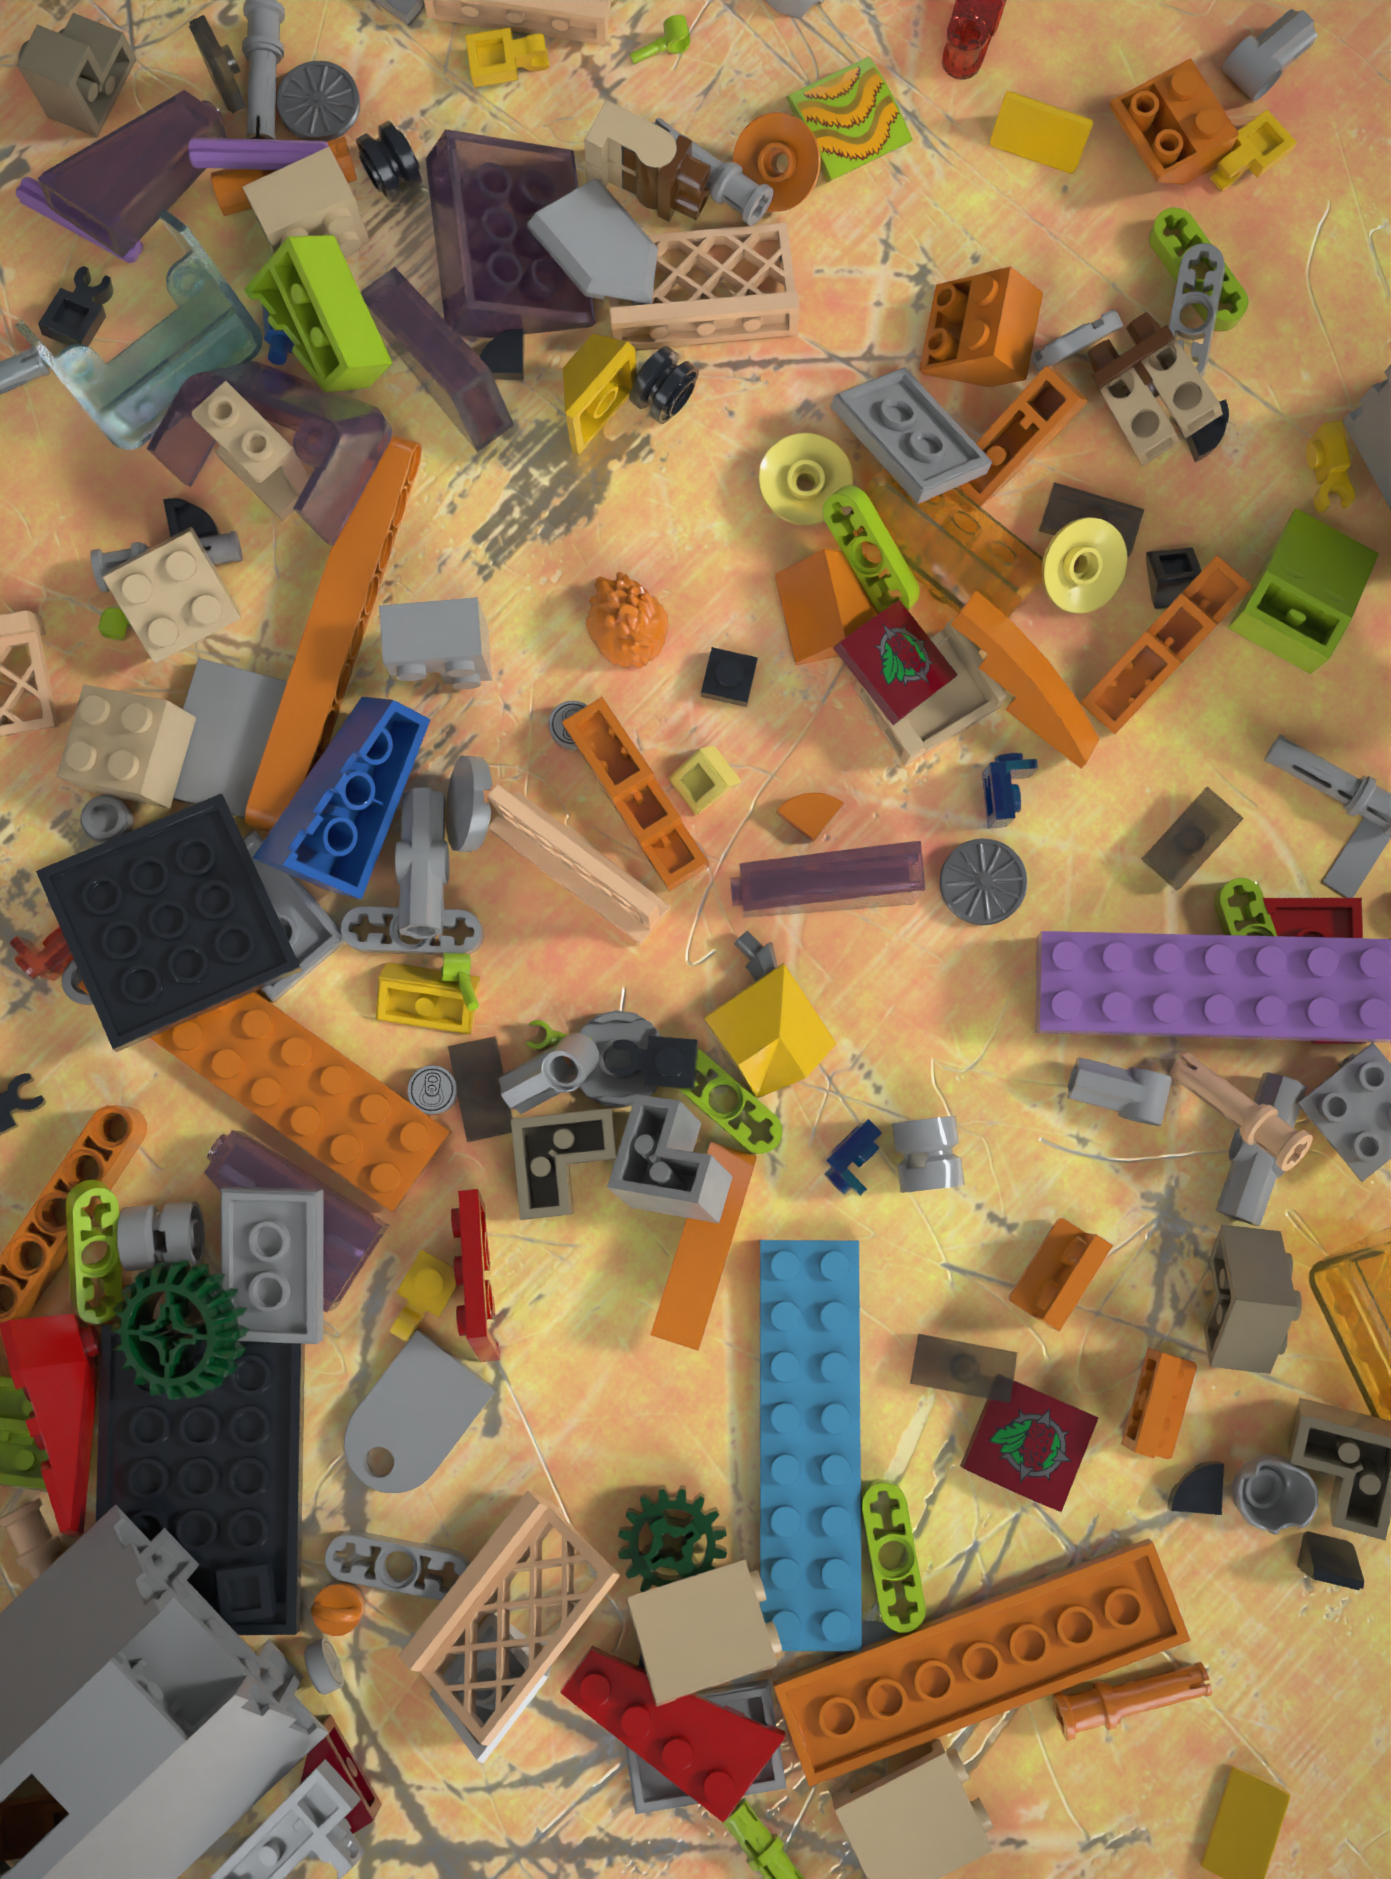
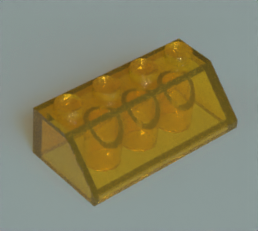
M884 469L872 478L864 490L913 576L928 588V592L935 600L949 605L957 613L960 612L968 599L977 590L998 610L1012 620L1042 585L1041 569L1043 557L957 487L916 504L890 473ZM861 526L855 532L857 535H859L865 529L863 526ZM864 541V542H866V543H868V544L874 545V544L871 543V542Z

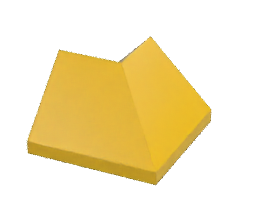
M593 333L563 367L565 416L571 450L578 456L629 398L637 375L635 347L628 341Z
M784 963L703 1017L756 1098L806 1079L837 1044Z

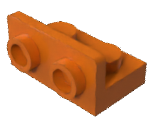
M1058 1218L1010 1293L1009 1301L1046 1326L1060 1332L1113 1245L1097 1234L1086 1233L1066 1219Z
M1149 1347L1147 1348L1121 1442L1123 1446L1134 1453L1153 1459L1155 1456L1164 1459L1172 1458L1197 1369L1195 1362Z

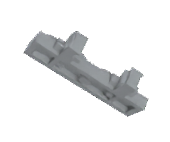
M325 1759L209 1879H284L306 1856L312 1860L318 1856L322 1862H330L338 1871L337 1879H341L356 1865L365 1853L363 1847L351 1833V1826L346 1818H344L361 1798Z

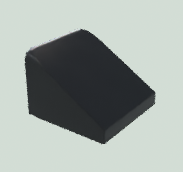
M1193 547L1146 552V565L1154 608H1168L1201 573L1202 570Z
M1310 1531L1303 1534L1297 1563L1300 1571L1314 1580L1355 1590L1364 1588V1577L1352 1543L1347 1540Z

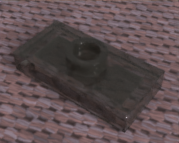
M204 15L189 21V29L226 108L232 114L245 108V102L233 76L240 73L241 70L228 44L219 45Z
M1054 482L1038 531L1055 536L1061 528L1074 520L1086 517L1098 518L1109 522L1120 532L1126 545L1128 558L1132 553L1145 509Z
M1207 786L1142 856L1141 860L1177 891L1183 887L1244 818Z
M494 1036L448 1046L467 1142L470 1143L511 1134V1119H514L513 1112L501 1096V1085L498 1080L504 1074L498 1038Z
M918 1334L910 1384L1011 1403L1018 1352Z

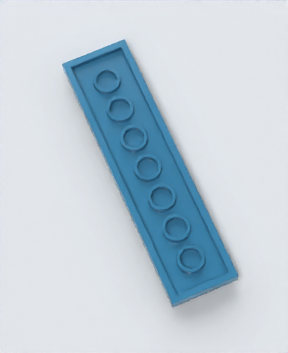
M760 1240V1578L766 1595V1601L760 1602V1609L765 1623L774 1622L782 1651L862 1650L859 1240Z

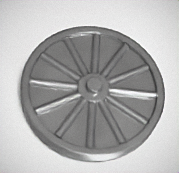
M310 61L298 65L283 78L277 92V108L282 122L292 134L305 141L326 142L344 135L354 125L360 111V96L355 81L345 69L327 61Z
M973 839L958 846L945 860L940 873V891L947 907L960 919L975 925H992L1007 919L1020 907L1027 891V873L1020 857L1006 844L993 839Z

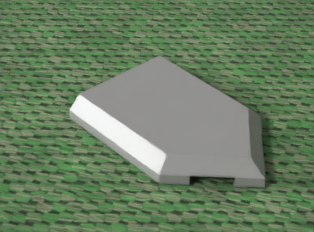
M593 179L536 212L530 219L527 228L585 296L604 300L605 296L630 300L632 305L652 304L658 247L601 180Z

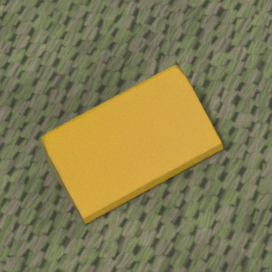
M1006 90L990 138V145L1068 174H1073L1077 169L1094 121Z
M397 963L385 964L378 977L375 1020L471 1035L476 1010L469 1011L467 1009L461 991L458 988V982L441 981V970ZM470 975L471 985L478 1000L480 977Z
M1232 1765L1200 1863L1201 1867L1223 1879H1265L1290 1802V1793L1276 1781Z

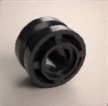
M389 120L378 126L377 139H374L367 133L356 138V144L359 149L358 156L375 188L382 192L389 201L400 195V183L403 182L410 188L422 183L419 172L420 166L410 144L399 129L397 130Z
M669 346L660 348L643 364L635 377L629 395V401L639 409H644L651 405L650 417L659 424L669 421L684 407L693 393L699 375V369L689 361L677 365L679 355Z

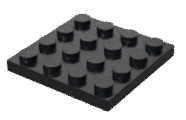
M222 793L36 871L111 1047L116 1052L302 971Z

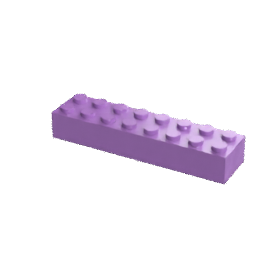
M1041 931L1037 936L1035 1033L1391 1043V939Z

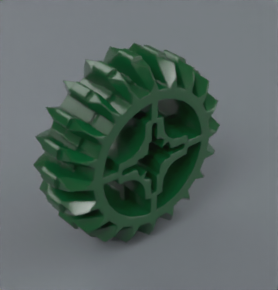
M186 1259L173 1263L164 1261L154 1265L152 1269H147L134 1277L135 1282L127 1285L121 1291L125 1300L117 1303V1306L112 1310L122 1320L115 1322L109 1330L121 1335V1341L112 1350L124 1351L127 1357L121 1369L130 1370L134 1368L137 1374L134 1385H144L149 1382L150 1396H159L166 1392L169 1400H178L184 1396L196 1398L204 1394L206 1390L211 1391L222 1385V1382L225 1380L224 1377L235 1371L238 1367L235 1359L241 1357L246 1350L237 1339L246 1336L250 1329L238 1324L237 1318L244 1315L247 1308L234 1307L231 1299L235 1298L239 1289L230 1288L224 1290L222 1288L225 1274L216 1273L209 1276V1264L199 1263L192 1266L191 1261ZM165 1292V1303L160 1304L159 1317L153 1319L156 1304ZM207 1340L203 1358L197 1366H194V1355L199 1354L200 1342Z

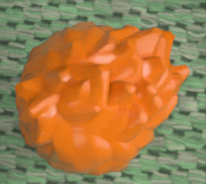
M617 572L616 580H609L602 576L597 577L594 584L597 594L591 596L589 600L591 608L586 617L588 634L602 656L612 664L620 665L624 668L632 666L641 669L649 661L659 656L665 645L669 629L668 613L655 596L650 595L648 590L637 581L631 580L627 574L624 575L622 572Z

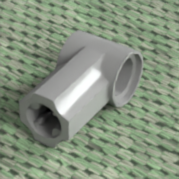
M1290 9L1256 39L1252 35L1244 39L1226 58L1221 70L1253 102L1257 101L1277 82L1284 69L1314 44L1318 37L1314 29V20L1304 10L1295 11Z
M573 1033L566 1035L554 1047L501 1075L498 1079L501 1085V1096L510 1109L513 1108L522 1114L562 1092L574 1091L595 1069L599 1061V1051L596 1044L583 1034ZM563 1056L571 1058L576 1063L578 1069L568 1066Z
M1079 1057L1076 1058L1070 1074L1067 1099L1117 1111L1118 1116L1125 1119L1161 1126L1172 1077L1141 1068L1129 1067L1126 1070Z

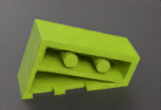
M334 235L288 236L243 289L251 300H260L270 313L267 321L274 330H283L294 343L293 354L324 393L370 388L393 364Z

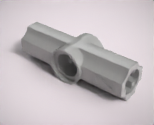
M429 787L413 788L411 791L403 793L401 841L396 843L395 850L397 884L400 885L399 931L401 935L411 936L414 939H431L433 936L443 934L444 884H448L449 850L448 843L445 841L446 799L444 792H438Z
M1266 1072L1262 1075L1254 1102L1258 1105H1272L1278 1110V1117L1294 1128L1300 1113V1106L1297 1103L1305 1097L1308 1087L1289 1077ZM1237 1128L1229 1150V1160L1232 1161L1215 1211L1237 1221L1260 1226L1276 1178H1280L1285 1171L1276 1166V1159L1257 1144L1248 1145L1244 1142L1242 1136H1240V1129Z

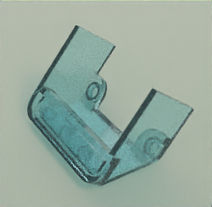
M166 209L161 211L158 216L186 254L170 267L166 276L168 293L179 308L106 364L94 349L83 344L70 345L53 356L23 320L14 325L111 443L124 450L137 449L147 443L258 355L263 342L259 326L189 227Z

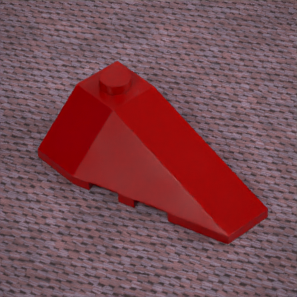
M75 1314L15 1319L0 1323V1330L15 1389L22 1388L27 1400L31 1402L33 1411L29 1413V1418L25 1420L30 1437L34 1438L40 1451L46 1450L49 1458L41 1462V1473L59 1531L73 1538L83 1535L98 1380V1367L95 1355L101 1353L97 1331L93 1325L87 1326Z

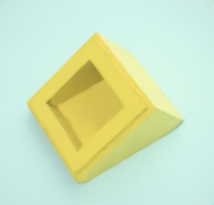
M713 745L700 748L668 777V780L695 815H699L741 783L738 775Z

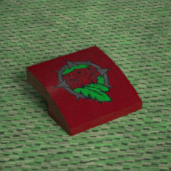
M900 599L833 647L892 725H895L958 676Z
M997 1373L960 1467L1028 1499L1062 1512L1099 1417Z

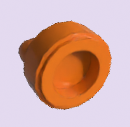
M334 1581L326 1585L315 1597L311 1607V1614L315 1625L323 1633L330 1636H343L351 1632L361 1621L365 1611V1603L361 1591L354 1584L345 1581Z

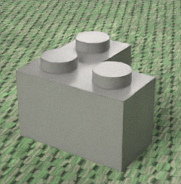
M478 597L379 605L383 664L390 676H397V679L402 681H418L425 679L427 673L439 672L444 683L452 684V687L455 689H474L481 686V681H492L489 630Z
M636 1094L607 1186L630 1208L719 1223L733 1176L712 1155L693 1152L701 1122L681 1101Z

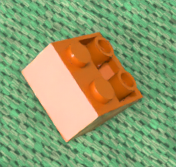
M1191 58L1111 100L1109 104L1112 112L1158 183L1186 185L1216 169L1218 163L1230 153L1239 136L1236 128Z
M1011 266L936 284L919 371L928 376L984 387L1027 380L1043 292Z

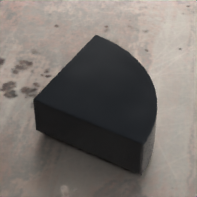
M524 329L504 332L486 345L477 362L476 375L478 379L524 380Z
M1226 399L1219 401L1223 415L1186 438L1195 462L1211 454L1224 436L1229 420V408Z
M179 498L163 499L170 537L190 527L194 529L198 538L221 534L214 520L200 507Z
M1220 1461L1200 1463L1186 1473L1172 1488L1167 1508L1178 1512L1222 1515L1224 1463Z

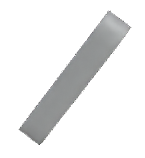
M1207 243L1191 247L1181 260L1169 329L1175 338L1177 335L1187 340L1204 338L1203 344L1193 341L1191 348L1192 361L1198 362L1196 369L1202 378L1207 369L1225 274L1224 258L1221 251L1214 245ZM1203 257L1209 258L1210 266L1216 268L1215 271H1208L1206 273L1203 284L1204 292L1213 291L1212 296L1195 291L1196 273L1195 270L1190 269V266L1199 265ZM1186 288L1190 289L1191 291H1194L1184 294V290ZM1190 304H1201L1208 311L1205 323L1194 329L1183 326L1180 322L1182 310ZM1177 341L1184 350V341Z
M355 907L344 916L341 923L343 939L348 945L360 952L443 955V952L470 955L480 948L484 939V929L481 922L474 914L466 910L444 909L443 929H456L458 921L464 920L466 926L474 930L473 937H466L464 945L457 946V941L454 937L439 935L440 946H432L436 936H433L431 939H423L421 942L413 945L404 943L399 931V907ZM363 917H368L372 925L388 927L386 917H393L389 927L392 943L384 944L387 936L383 933H370L367 936V941L361 942V937L353 933V926L361 925Z
M348 1530L339 1534L330 1543L325 1554L326 1567L330 1574L338 1580L436 1600H442L452 1586L450 1588L442 1586L443 1577L429 1573L424 1578L425 1584L417 1582L423 1569V1556L431 1558L427 1566L428 1569L442 1570L446 1562H451L455 1564L454 1572L458 1575H462L470 1565L467 1556L458 1550L357 1530ZM349 1543L355 1544L356 1554L371 1557L374 1553V1546L382 1549L375 1561V1574L368 1573V1569L372 1562L358 1560L352 1568L345 1567V1558L337 1556L338 1551L344 1550ZM401 1551L410 1556L413 1562V1571L409 1577L395 1579L388 1574L385 1562L390 1553Z

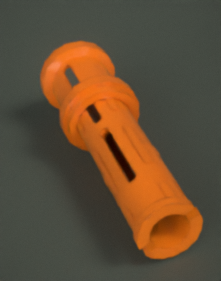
M1196 1662L1194 1665L1115 1686H1110L1108 1682L1098 1681L1093 1683V1689L1064 1696L1062 1692H1056L1052 1694V1701L1062 1735L1066 1741L1075 1739V1735L1078 1732L1105 1726L1107 1730L1115 1729L1117 1725L1121 1724V1718L1202 1696H1211L1212 1687L1210 1684L1204 1683V1681L1210 1680L1202 1662Z

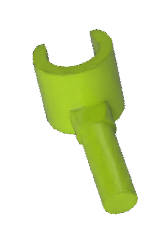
M679 14L665 19L663 22L665 36L657 38L656 41L629 53L633 64L635 65L666 50L672 54L686 52L691 42L686 17Z
M109 607L101 614L98 630L106 638L122 641L124 640L127 626H132L121 609Z
M443 952L441 981L458 982V988L461 991L467 1009L469 1011L476 1010L479 1007V1003L471 985L470 955L466 953Z
M534 1020L528 1025L545 1028L547 1032L546 1039L540 1044L525 1041V1043L534 1050L543 1051L551 1045H557L569 1034L552 1030L544 1021Z

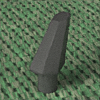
M747 930L734 943L750 960L745 967L749 970L755 981L778 966L772 942L763 946Z

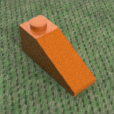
M1046 365L976 442V445L992 461L987 474L964 483L959 487L979 507H983L1067 426L1089 400L1056 368Z

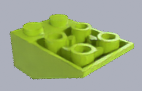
M1295 508L1253 581L1252 585L1254 587L1244 597L1228 629L1303 671L1312 674L1330 659L1348 627L1379 553Z

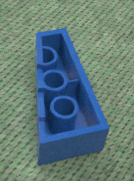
M361 697L253 856V859L327 891L362 900L431 719L395 700Z

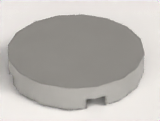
M1112 309L1102 314L1100 319L1092 323L1083 324L1045 345L1044 349L1034 352L1031 359L1037 372H1041L1046 365L1051 367L1122 328L1123 323L1117 311Z
M461 755L456 761L451 774L446 803V830L448 842L453 851H477L483 844L488 831L491 809L490 803H484L483 790L491 791L492 779L489 766L483 757Z
M615 1010L595 1016L582 1027L578 1034L591 1037L599 1051V1061L595 1069L579 1086L586 1096L603 1106L625 1108L633 1105L636 1094L651 1096L656 1092L658 1087L644 1085V1071H639L630 1078H620L610 1073L611 1067H627L632 1059L631 1053L628 1050L613 1048L614 1041L620 1039L629 1040L640 1049L647 1050L648 1036L662 1037L651 1022L636 1013ZM570 1058L571 1067L578 1069L576 1063Z

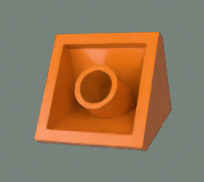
M823 549L775 574L795 666L839 657L833 647L879 614L842 551Z

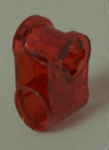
M1006 0L955 1L951 20L947 28V43L942 56L943 69L949 76L965 80L978 74L992 36L994 37L997 32Z

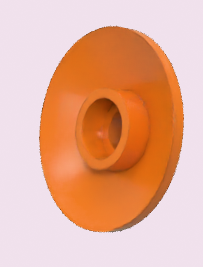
M772 112L757 117L745 127L736 142L732 163L735 162L743 169L742 173L758 185L767 184L773 189V197L767 209L768 212H783L801 204L812 192L819 176L821 158L815 135L807 124L791 114ZM784 154L788 159V166L781 173L777 168V159L780 155Z

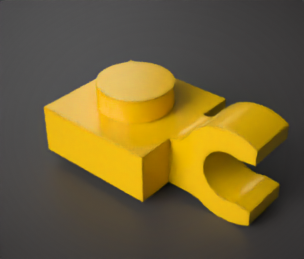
M509 27L465 35L470 74L474 88L519 80L517 67H522L529 71H543L550 68L544 34H532L513 40L511 28Z
M1268 109L1237 131L1239 136L1231 149L1233 152L1226 155L1218 163L1217 166L1220 169L1211 175L1210 180L1221 192L1230 187L1247 169L1259 178L1289 155L1296 146L1297 141Z
M1342 420L1325 422L1308 440L1306 446L1308 467L1315 471L1317 485H1321L1313 498L1314 506L1318 513L1324 512L1330 506V499L1328 497L1330 492L1340 497L1342 509L1348 508L1355 501V490L1347 474V469L1351 466V460Z
M423 1249L420 1250L396 1291V1294L407 1299L408 1302L392 1325L390 1333L407 1342L418 1329L427 1311L438 1318L442 1316L458 1288L455 1283L453 1266Z

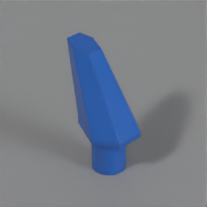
M262 304L263 339L270 345L267 356L268 360L275 365H283L286 363L288 353H293L294 343L283 330H274L267 321L270 313Z

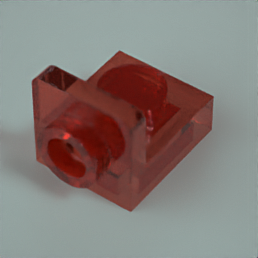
M60 927L43 941L45 948L42 951L30 940L20 936H15L9 942L19 953L14 957L15 962L33 979L40 976L44 979L56 981L63 974L66 966L74 960Z

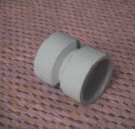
M956 1116L892 1123L895 1151L903 1154L904 1160L897 1165L901 1193L965 1185L961 1157L953 1154L952 1150L959 1143Z
M197 1201L167 1203L162 1211H159L155 1205L123 1207L120 1212L117 1229L118 1251L123 1268L126 1271L147 1270L154 1268V1265L161 1263V1261L173 1263L181 1259L190 1260L192 1266L201 1263L204 1254L205 1231L202 1211Z

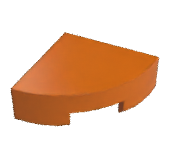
M804 793L784 802L777 809L776 814L814 842L842 808L844 802L824 793Z

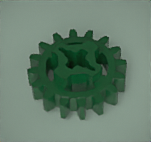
M665 1485L659 1486L658 1499L655 1501L646 1493L640 1495V1502L643 1508L641 1511L630 1507L627 1509L625 1516L633 1526L620 1527L618 1537L629 1541V1544L619 1549L618 1556L619 1559H632V1563L626 1569L625 1575L628 1579L639 1574L643 1577L640 1586L641 1592L648 1591L652 1585L660 1587L717 1569L718 1566L713 1562V1559L726 1558L727 1548L716 1544L717 1540L727 1536L726 1527L713 1526L712 1523L719 1516V1510L717 1507L710 1508L707 1511L702 1509L705 1500L703 1493L700 1492L691 1501L686 1499V1486L680 1485L676 1496H669ZM677 1509L691 1515L681 1519L669 1516L666 1510ZM647 1522L653 1538L652 1542L646 1545L644 1550L640 1552L639 1534L643 1525ZM669 1532L673 1538L680 1535L684 1536L681 1540V1551L676 1552L672 1547H668L665 1550L662 1548L665 1533ZM703 1534H706V1550L701 1561L698 1563L696 1556L692 1552L693 1545L701 1539ZM659 1567L676 1569L679 1575H665L655 1570Z

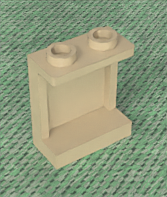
M227 381L221 384L192 411L195 421L220 445L215 450L219 459L282 521L316 491L294 448Z
M955 618L947 622L944 629L930 639L958 676L895 725L891 724L856 679L854 690L904 767L1000 709L1007 698L1004 692L1006 689L978 668L983 661L979 654L981 649L950 625Z
M746 1560L627 1597V1605L656 1707L675 1701L679 1697L761 1670L765 1671L777 1665L775 1654L782 1652L778 1632L773 1621L764 1622L759 1602L766 1601L764 1587L758 1570L749 1572Z
M940 1739L930 1743L933 1748L931 1753L854 1793L849 1785L831 1793L836 1815L867 1879H939L993 1851L985 1832L994 1828L980 1798L978 1797L970 1801L962 1786V1783L970 1780V1777L956 1749L946 1753Z

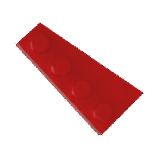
M593 1645L560 1689V1693L723 1823L786 1737L785 1731L770 1724L766 1726L746 1717L745 1713L727 1705L723 1707L697 1695V1692L656 1707L646 1669Z

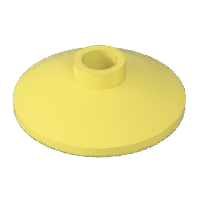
M815 433L792 434L776 442L764 456L759 471V488L766 505L781 519L797 525H815L825 522L822 510L827 498L841 487L853 486V470L846 453L831 439ZM807 479L812 482L814 487L810 491H801L796 483L799 480Z
M1093 517L1074 520L1061 528L1050 541L1042 561V583L1049 599L1059 608L1077 614L1092 612L1105 605L1120 588L1126 573L1127 549L1122 535L1109 522ZM1079 556V564L1074 569V563Z

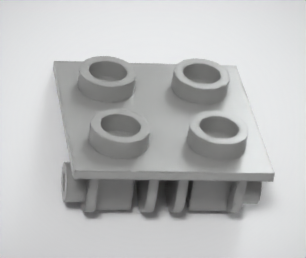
M1374 1043L1368 1045L1357 1055L1353 1053L1343 1059L1338 1064L1339 1070L1297 1103L1361 1182L1391 1159V1063Z

